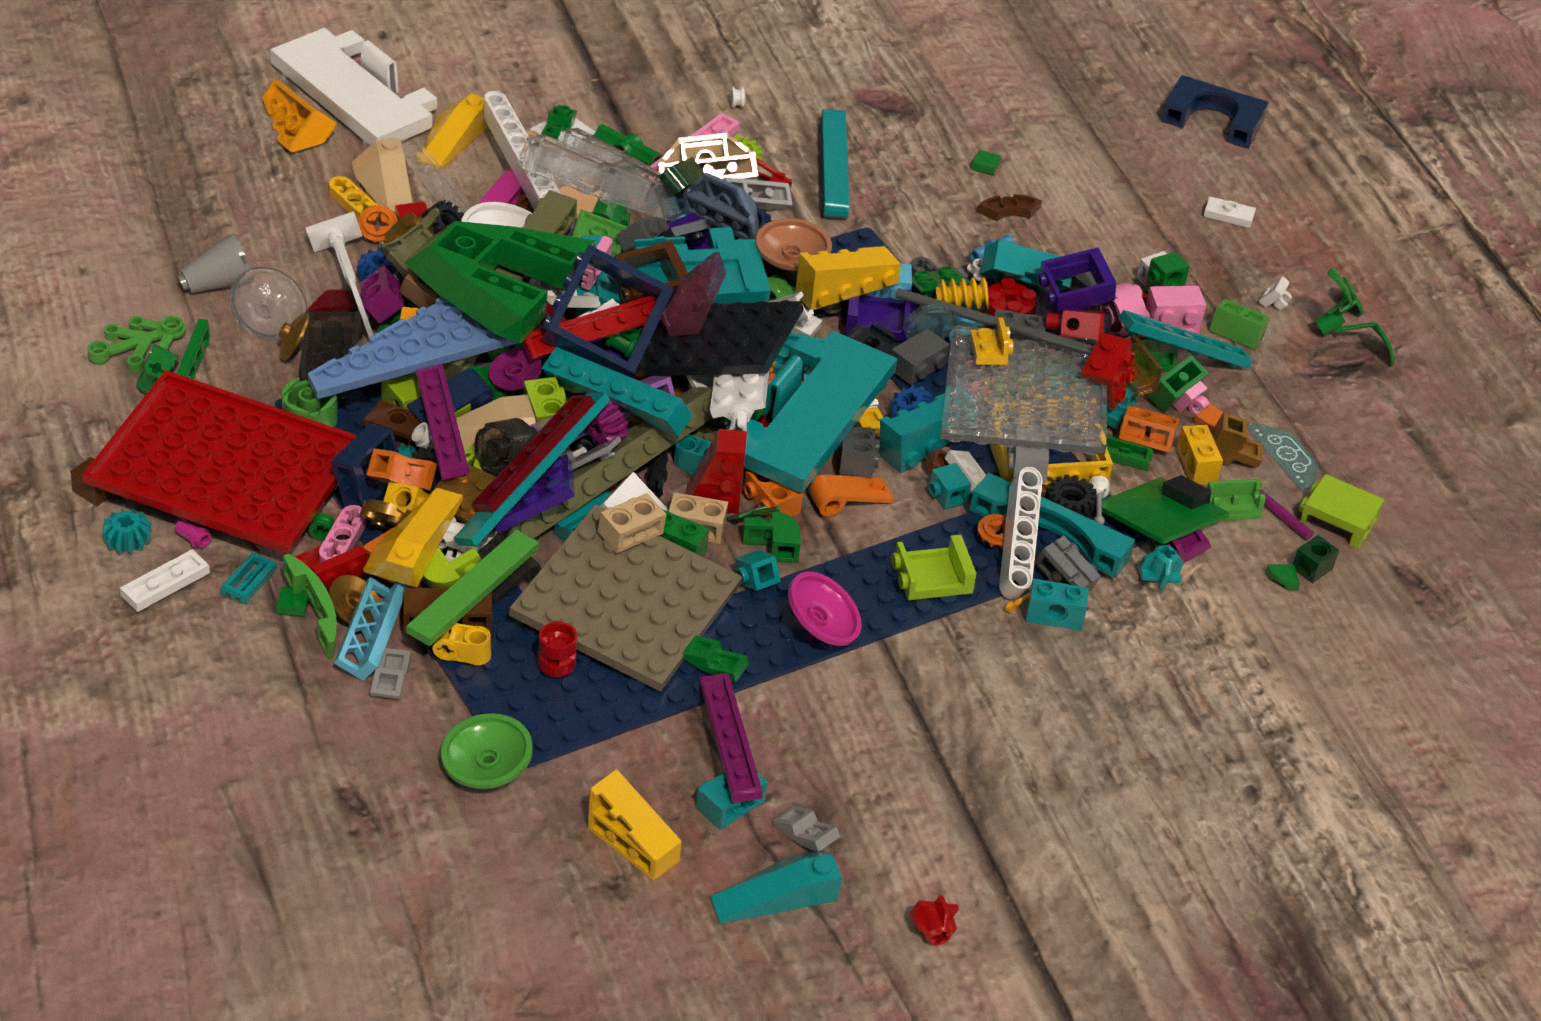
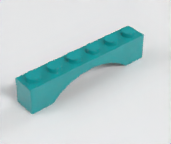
M555 347L542 367L548 378L556 377L559 387H563L572 393L606 392L611 402L633 412L657 429L676 437L680 436L693 416L681 398L558 347Z
M988 472L973 490L970 511L983 517L991 514L1007 516L1011 482ZM1041 497L1038 526L1052 531L1061 537L1065 536L1069 542L1077 545L1079 551L1088 562L1096 566L1097 570L1117 578L1131 558L1135 539Z

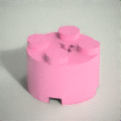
M1125 282L1116 285L1114 301L1094 305L1091 309L1092 311L1105 312L1103 331L1105 330L1108 334L1117 337L1129 335L1124 329L1125 325L1119 320L1123 310L1150 318L1142 298L1141 288L1137 284L1131 285Z

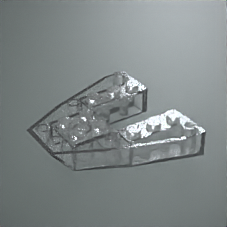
M578 127L562 130L558 140L545 134L527 137L517 166L524 169L523 172L529 176L544 177L574 188L583 194L599 197V200L603 203L610 205L615 203L649 214L652 218L659 217L664 220H672L682 216L676 196L673 197L659 178V175L662 173Z

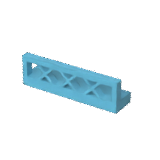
M371 577L366 581L334 664L362 681L378 667L404 600V588H408L409 585L396 582L389 589ZM371 590L383 596V601L375 603L370 593ZM370 610L374 622L367 623L362 613L363 611ZM362 631L367 642L359 644L354 632ZM354 651L358 665L345 658L347 652Z

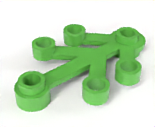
M133 316L128 321L129 329L119 327L116 324H109L104 328L106 340L117 341L120 337L127 340L108 345L104 341H94L87 347L88 358L95 365H103L111 355L136 347L134 353L127 358V366L130 371L139 372L144 368L143 358L153 341L161 339L159 346L168 350L173 340L184 336L186 326L182 319L177 316H168L162 322L144 319L141 316ZM145 329L153 330L150 332H143Z

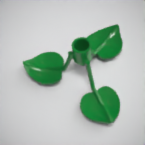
M1336 268L1330 269L1327 276L1335 280L1341 287L1342 300L1332 309L1315 318L1323 335L1325 336L1335 330L1341 333L1347 330L1370 327L1381 337L1388 348L1390 367L1394 365L1393 347L1378 323L1341 325L1345 323L1342 313L1357 304L1361 314H1364L1365 311L1350 281L1346 277L1342 278Z

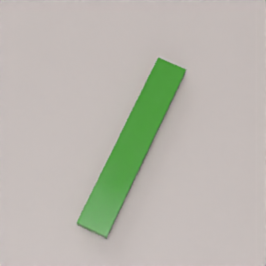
M515 530L406 626V633L431 646L538 551L539 542L519 530Z

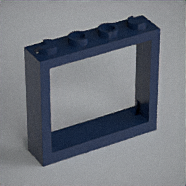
M588 245L584 253L579 251L572 264L577 268L574 274L568 273L562 285L566 290L563 295L558 293L552 305V308L556 309L553 316L547 315L541 327L546 330L541 340L632 378L674 288ZM588 264L656 298L627 361L558 326Z

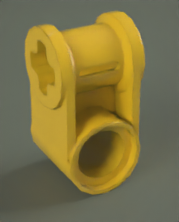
M455 623L434 643L433 652L437 657L446 661L452 660L473 665H483L491 659V634L488 629L482 626Z

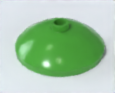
M494 713L476 715L458 723L447 734L441 747L442 763L447 774L456 782L477 789L499 787L513 781L527 768L533 753L531 736L525 726L512 717Z

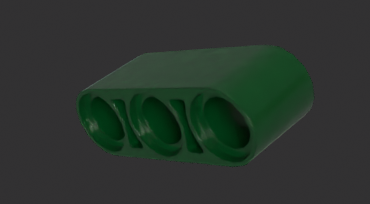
M692 157L672 165L660 174L659 178L670 194L675 197L682 194L704 172Z

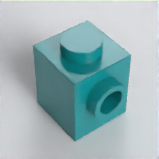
M954 463L932 469L928 488L931 496L936 498L944 510L968 504L971 483L959 466Z
M757 550L735 558L737 566L735 573L742 576L741 585L758 591L781 582L775 555Z

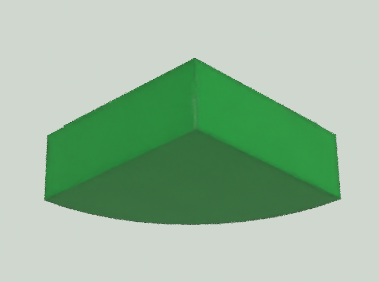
M1267 564L1266 574L1272 581L1275 579L1277 582L1285 585V589L1298 591L1300 582L1294 564Z

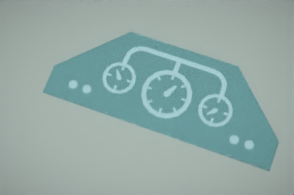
M1256 422L1248 424L1250 433L1258 442L1263 443L1265 450L1301 491L1312 488L1319 463L1299 440L1289 431Z

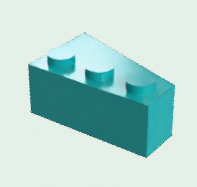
M996 240V242L985 246L980 274L1000 282L1003 278H1012L1016 283L1035 291L1037 296L1040 291L1045 290L1044 287H1040L1037 277L1041 270V261L1061 256L1011 244L1006 240ZM1072 276L1054 280L1059 291L1070 288Z

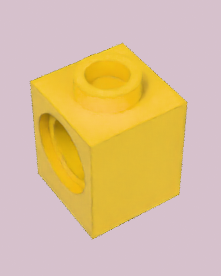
M389 482L383 501L398 505V509L405 514L407 509L413 511L430 494L416 486ZM411 498L410 503L406 506V502Z

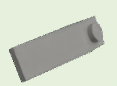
M731 177L723 178V180L741 187L759 205V209L773 210L790 208L793 205L789 183Z

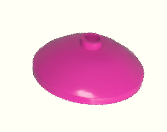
M816 572L800 573L791 581L788 588L791 610L800 625L810 635L824 643L836 646L848 645L859 636L862 626L860 613L850 595L838 583Z

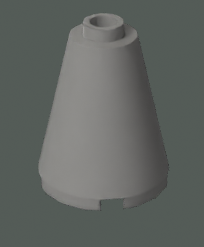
M231 234L180 269L182 275L178 276V280L184 291L188 289L190 293H197L249 283L254 280L250 264L246 262L245 253L234 234Z

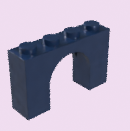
M1181 75L1165 102L1161 122L1183 128L1190 115L1200 110L1217 111L1225 114L1232 120L1227 143L1249 149L1264 122L1269 102Z

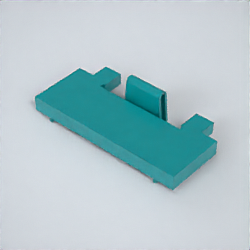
M731 227L709 228L707 239L710 249L688 250L687 244H684L685 236H659L647 239H634V250L672 240L692 280L688 297L669 301L672 306L769 302L771 289L761 255L756 247V239L735 240ZM604 234L584 235L581 238L595 240L596 248ZM660 261L635 267L663 283L669 282ZM603 271L592 289L587 290L581 287L582 278L576 288L577 296H584V293L587 292L598 296L600 306L610 299H614L620 305L627 303L623 302L617 282H614L611 276ZM574 308L576 315H582L596 309Z
M833 330L823 342L802 334L792 346L789 360L768 384L766 407L764 408L765 412L763 415H766L774 406L773 421L767 428L752 419L747 422L744 468L803 493L807 486L814 482L817 473L880 391L885 389L886 383L896 372L898 358ZM803 363L810 366L813 371L801 384Z

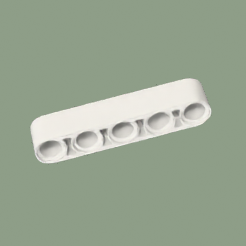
M1033 467L1023 468L1011 482L1009 489L999 582L1001 593L1008 599L1019 598L1033 580L1043 482L1041 473ZM1013 580L1017 581L1018 584H1019V586L1016 585V584L1013 582Z

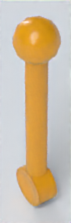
M1030 591L1015 602L1010 601L1006 605L1005 610L1013 613L1017 606L1029 599Z

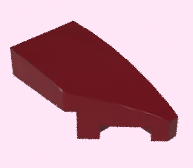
M326 290L311 304L307 313L310 317L327 319L330 311L355 315L358 306L352 291Z

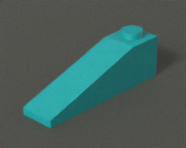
M822 850L819 852H805L790 855L712 895L710 901L718 923L724 924L836 902L839 900L842 876L832 853Z

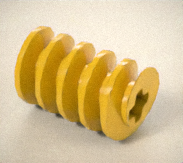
M985 277L981 278L979 285H977L975 278H971L969 285L966 284L964 278H961L959 286L956 285L954 279H950L949 286H946L944 279H941L938 287H936L937 300L961 307L965 303L968 309H971L972 304L975 303L977 309L981 310L983 302L986 303L988 308V285Z

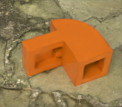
M373 449L367 476L387 484L394 482L430 491L437 464L432 461L408 458L394 451Z

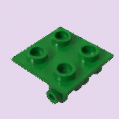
M943 266L938 269L939 271L934 272L918 271L912 276V284L921 292L920 295L937 299L936 287H938L941 279H944L946 286H949L950 279H954L957 286H959L961 278L965 279L966 284L970 283L965 276L952 266Z

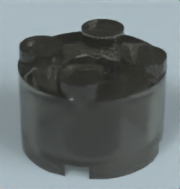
M509 418L484 424L483 429H479L476 433L474 442L476 458L481 459L485 466L481 468L483 471L497 477L538 433L535 427L529 426L520 418Z

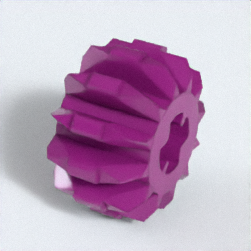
M609 401L586 427L589 432L588 435L592 436L595 444L599 443L601 445L617 436L623 440L625 435L629 433L626 427L628 421L624 419V413L620 412L617 404L613 405Z

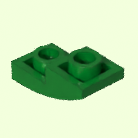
M565 105L554 106L548 114V122L541 134L557 139L564 145L575 122L577 110H572Z

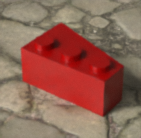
M718 430L706 451L705 458L698 465L693 479L686 486L687 495L727 501V513H739L747 431Z

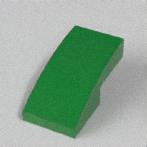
M697 635L693 637L682 652L684 659L695 667L711 675L728 673L730 681L734 683L737 682L749 665L748 656L722 650L720 641Z

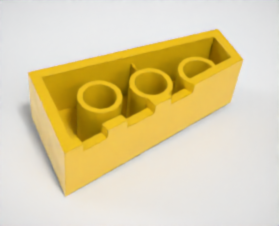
M885 246L858 248L856 252L842 249L838 253L829 254L827 251H818L817 255H809L808 252L800 253L795 293L802 291L804 296L801 300L812 310L819 309L898 284L901 263Z

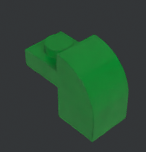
M772 512L771 518L744 517L742 545L770 546V554L776 556L777 562L798 563L801 546L800 527L791 516L782 512Z

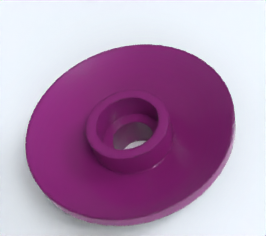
M525 348L510 349L500 354L492 362L489 376L492 383L499 389L507 391L519 390L524 388V381L538 378L542 370L541 359L530 361Z

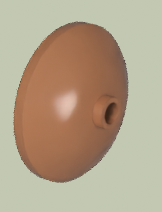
M783 218L773 220L763 225L756 236V247L761 257L771 265L786 271L798 272L800 253L808 252L809 255H817L818 251H827L831 254L832 242L829 235L819 226L801 219Z

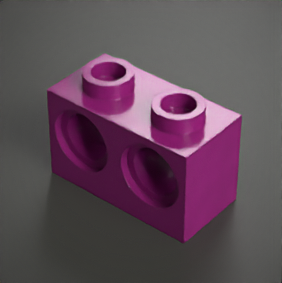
M385 265L360 282V298L363 301L366 315L369 318L374 317L379 324L405 306L403 295L399 293L401 284Z

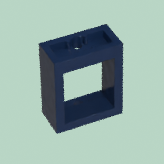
M369 423L330 461L345 507L350 505L362 507L364 500L367 502L369 500H378L386 492L388 484L369 476L365 478L360 463L373 449L399 453L391 427Z

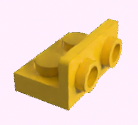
M998 317L997 330L989 328L971 330L970 342L976 365L1008 364V355L1013 354V339H1010V328L1005 326L1003 317Z

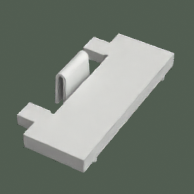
M322 28L270 49L271 64L282 72V77L291 79L363 139L364 145H371L376 140L388 138L401 139L403 141L432 128V114L430 111L437 109V97L425 88L407 94L402 99L395 93H399L396 61L369 40L365 41L353 30L335 36L326 28ZM361 52V62L359 65L350 56Z

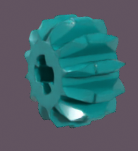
M122 508L120 513L111 512L110 517L104 519L102 539L107 544L109 551L117 550L119 555L123 552H129L132 555L134 550L143 551L144 545L149 544L151 539L150 532H152L149 519H146L144 512L136 513L134 508L130 511H124Z

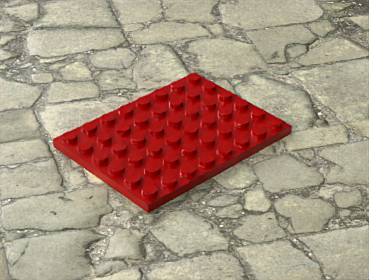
M165 370L82 474L83 483L281 553L289 554L337 485L330 461L357 435Z

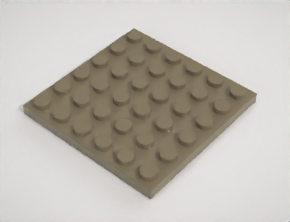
M594 505L509 609V616L539 631L550 622L568 623L577 632V650L661 692L685 660L684 654H682L684 649L695 635L703 636L741 585L742 576L661 536L654 537L620 553H616L598 533L600 514L605 509Z

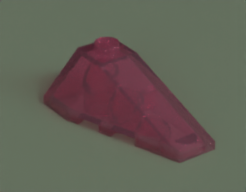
M714 252L686 274L670 297L661 316L662 323L666 326L669 336L699 334L727 274L720 252Z

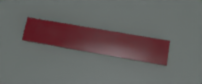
M588 395L571 396L472 502L471 505L475 511L495 512L595 404L593 398Z

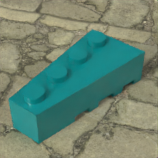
M959 387L934 397L933 402L929 404L925 401L916 404V409L909 412L905 409L898 411L894 418L890 419L887 416L881 418L880 457L902 474L925 459L928 453L955 441L959 436L970 429H974L981 423V403Z

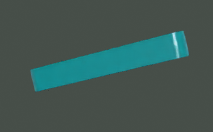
M822 109L820 129L823 218L848 219L849 178L846 111Z

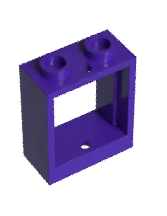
M1099 247L1041 261V270L1037 274L1038 282L1041 288H1045L1047 302L1050 306L1053 305L1057 314H1062L1063 308L1082 309L1115 300L1116 281ZM1091 272L1097 284L1060 294L1054 280Z

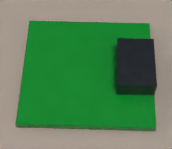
M1182 475L1169 480L1159 477L1102 500L1103 513L1161 544H1166L1229 517L1228 511L1210 503L1212 490Z

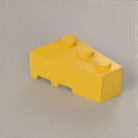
M617 769L590 788L588 829L653 881L680 861L682 841Z

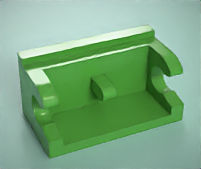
M1225 298L1216 307L1209 331L1255 350L1258 347L1259 341H1262L1271 317Z
M1260 478L1208 482L1207 488L1212 490L1210 503L1229 512V517L1220 521L1262 518L1265 494H1260L1262 486Z

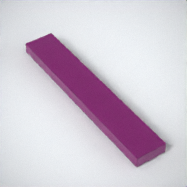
M440 364L416 370L442 480L470 474L443 365Z
M729 674L699 677L700 688L732 803L762 799L763 790Z

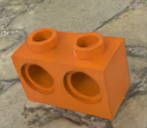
M1129 405L1124 415L1119 439L1170 453L1180 419Z
M751 470L746 471L743 490L745 495L749 499L751 498L758 507L765 505L767 507L780 506L781 510L778 512L785 513L791 517L801 514L803 493L797 492ZM766 513L763 515H766L767 518H771L772 513Z

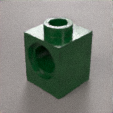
M1315 536L1297 549L1293 562L1296 572L1313 584L1333 570L1339 549L1321 536Z

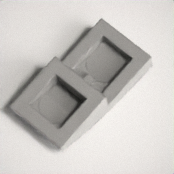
M385 648L380 663L374 672L370 696L393 699L401 698L410 666L411 651Z
M794 805L773 820L774 826L787 837L817 852L840 838L837 826L817 821L814 810Z

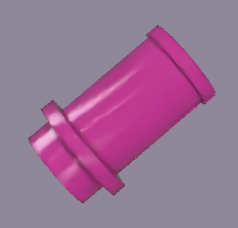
M183 518V520L180 519L175 525L176 534L189 540L194 548H205L211 541L209 530L195 525L190 520Z

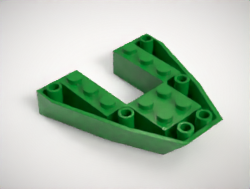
M454 221L430 237L404 264L437 294L494 334L520 344L545 318L548 291L496 272L494 269L501 265L512 271L530 276L535 280L543 281L559 289L566 290L562 285L569 272L574 274L577 267L572 264L579 251L584 253L588 245L595 247L596 241L515 226Z

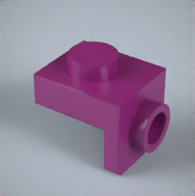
M1201 529L1165 544L1175 549L1182 558L1183 563L1211 548L1209 540Z

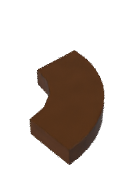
M1019 194L1003 198L998 195L988 198L977 205L976 212L995 221L1009 216H1021L1030 219L1041 208L1042 200Z

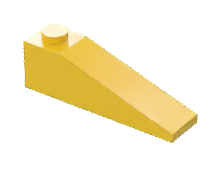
M436 488L375 546L363 569L364 572L417 588L463 500V495Z

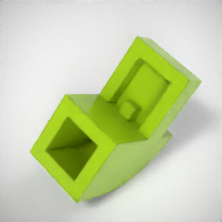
M438 547L422 580L428 588H450L481 561L480 555L473 547L449 562Z

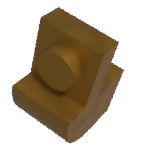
M1223 412L1214 430V441L1223 459V464L1230 466L1233 460H1237L1243 464L1258 468L1263 461V443L1248 438V420Z

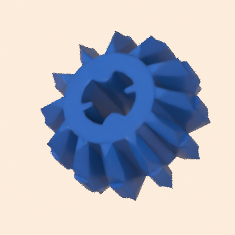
M379 249L375 252L368 250L367 254H361L357 273L360 282H362L384 265L393 275L397 268Z
M912 384L909 389L902 387V392L894 393V399L890 400L892 418L896 417V413L903 409L908 412L916 409V404L923 401L927 404L933 402L932 394L926 391L923 386L916 388Z

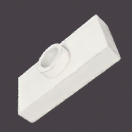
M1209 196L1203 217L1251 228L1256 208Z

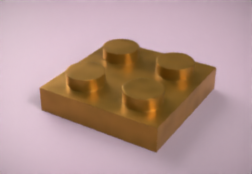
M469 464L470 474L445 480L441 479L434 488V490L440 488L463 495V500L454 517L465 524L477 513L471 505L472 502L496 478Z

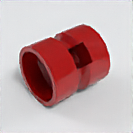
M555 621L544 625L540 630L538 666L544 674L551 677H563L572 673L575 669L577 632L573 626L565 622Z

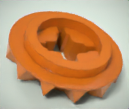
M375 205L366 208L360 214L358 225L365 240L369 239L374 243L381 240L385 242L386 232L393 227L398 219L396 214L388 207ZM380 217L383 226L376 232L374 225L371 224H376Z
M991 514L982 518L978 523L977 535L981 536L983 543L989 542L991 548L996 545L1003 550L1006 515ZM1001 528L1003 529V533H1001L1000 535L995 534L998 531H1000Z

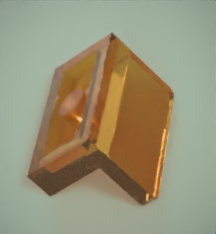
M1138 336L1132 337V352H1135L1133 368H1136V375L1133 383H1129L1127 387L1137 397L1158 391L1163 368Z

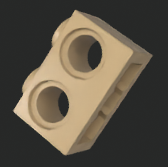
M674 492L669 512L709 528L708 542L721 544L727 519L728 502Z
M645 493L602 511L598 533L616 553H620L663 534L667 514L648 493Z

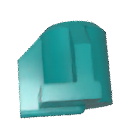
M1159 545L1153 552L1143 557L1138 569L1141 580L1158 582L1160 589H1164L1167 583L1181 584L1182 577L1180 571L1184 563L1174 548L1168 545Z

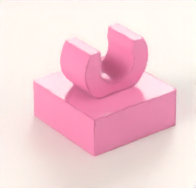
M1199 381L1182 395L1174 407L1180 413L1189 407V411L1195 416L1210 404L1206 397L1201 396L1207 390V387Z

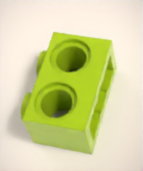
M556 377L524 381L523 395H528L536 422L555 415L565 404V391L563 387H559Z

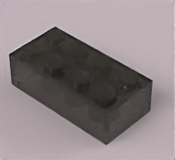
M307 312L310 318L304 333L299 367L300 381L308 380L309 372L335 358L337 360L349 354L350 348L356 345L362 346L363 334L360 312ZM357 388L338 393L337 397L340 399L356 397Z

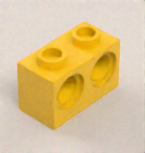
M1208 425L1182 426L1176 450L1188 478L1200 485H1208V482L1218 481L1223 459Z

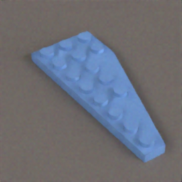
M441 296L435 299V304L428 308L423 306L416 310V315L405 321L401 319L371 336L369 342L359 347L356 345L350 348L349 354L337 360L333 358L308 373V381L317 399L413 373L419 369L449 363L517 343L494 334Z

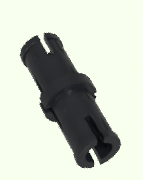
M665 452L662 454V459L659 458L660 454L651 459L650 467L646 472L647 487L651 491H655L654 495L657 498L663 495V486L668 477L666 469L668 455Z

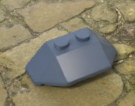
M705 172L683 191L686 213H694L701 220L708 218L710 224L718 228L731 227L733 235L742 239H756L759 231L757 206L755 201L741 187Z

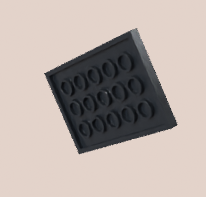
M789 300L780 302L759 301L756 303L671 305L675 314L674 317L658 322L632 377L766 374L804 310L801 301Z

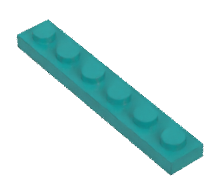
M1123 310L1119 316V320L1125 325L1124 329L1131 335L1138 336L1141 334L1155 343H1158L1160 340L1174 349H1179V347L1185 348L1193 355H1199L1200 353L1215 362H1218V360L1225 361V363L1234 368L1241 366L1249 369L1254 361L1241 347L1130 311Z

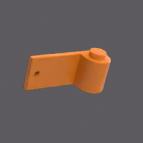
M818 475L807 488L819 512L826 517L838 514L844 508L847 501L893 503L895 500L887 487V483L884 482L883 478Z

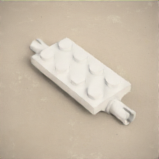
M769 371L766 374L714 375L710 405L712 417L724 416L731 421L729 430L747 431V422L750 421L753 412L766 407Z

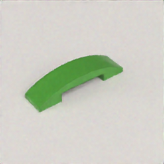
M290 554L283 555V574L294 594L302 591L306 592L320 619L317 620V639L328 660L332 659L335 654L337 629L332 599L324 584L306 564Z

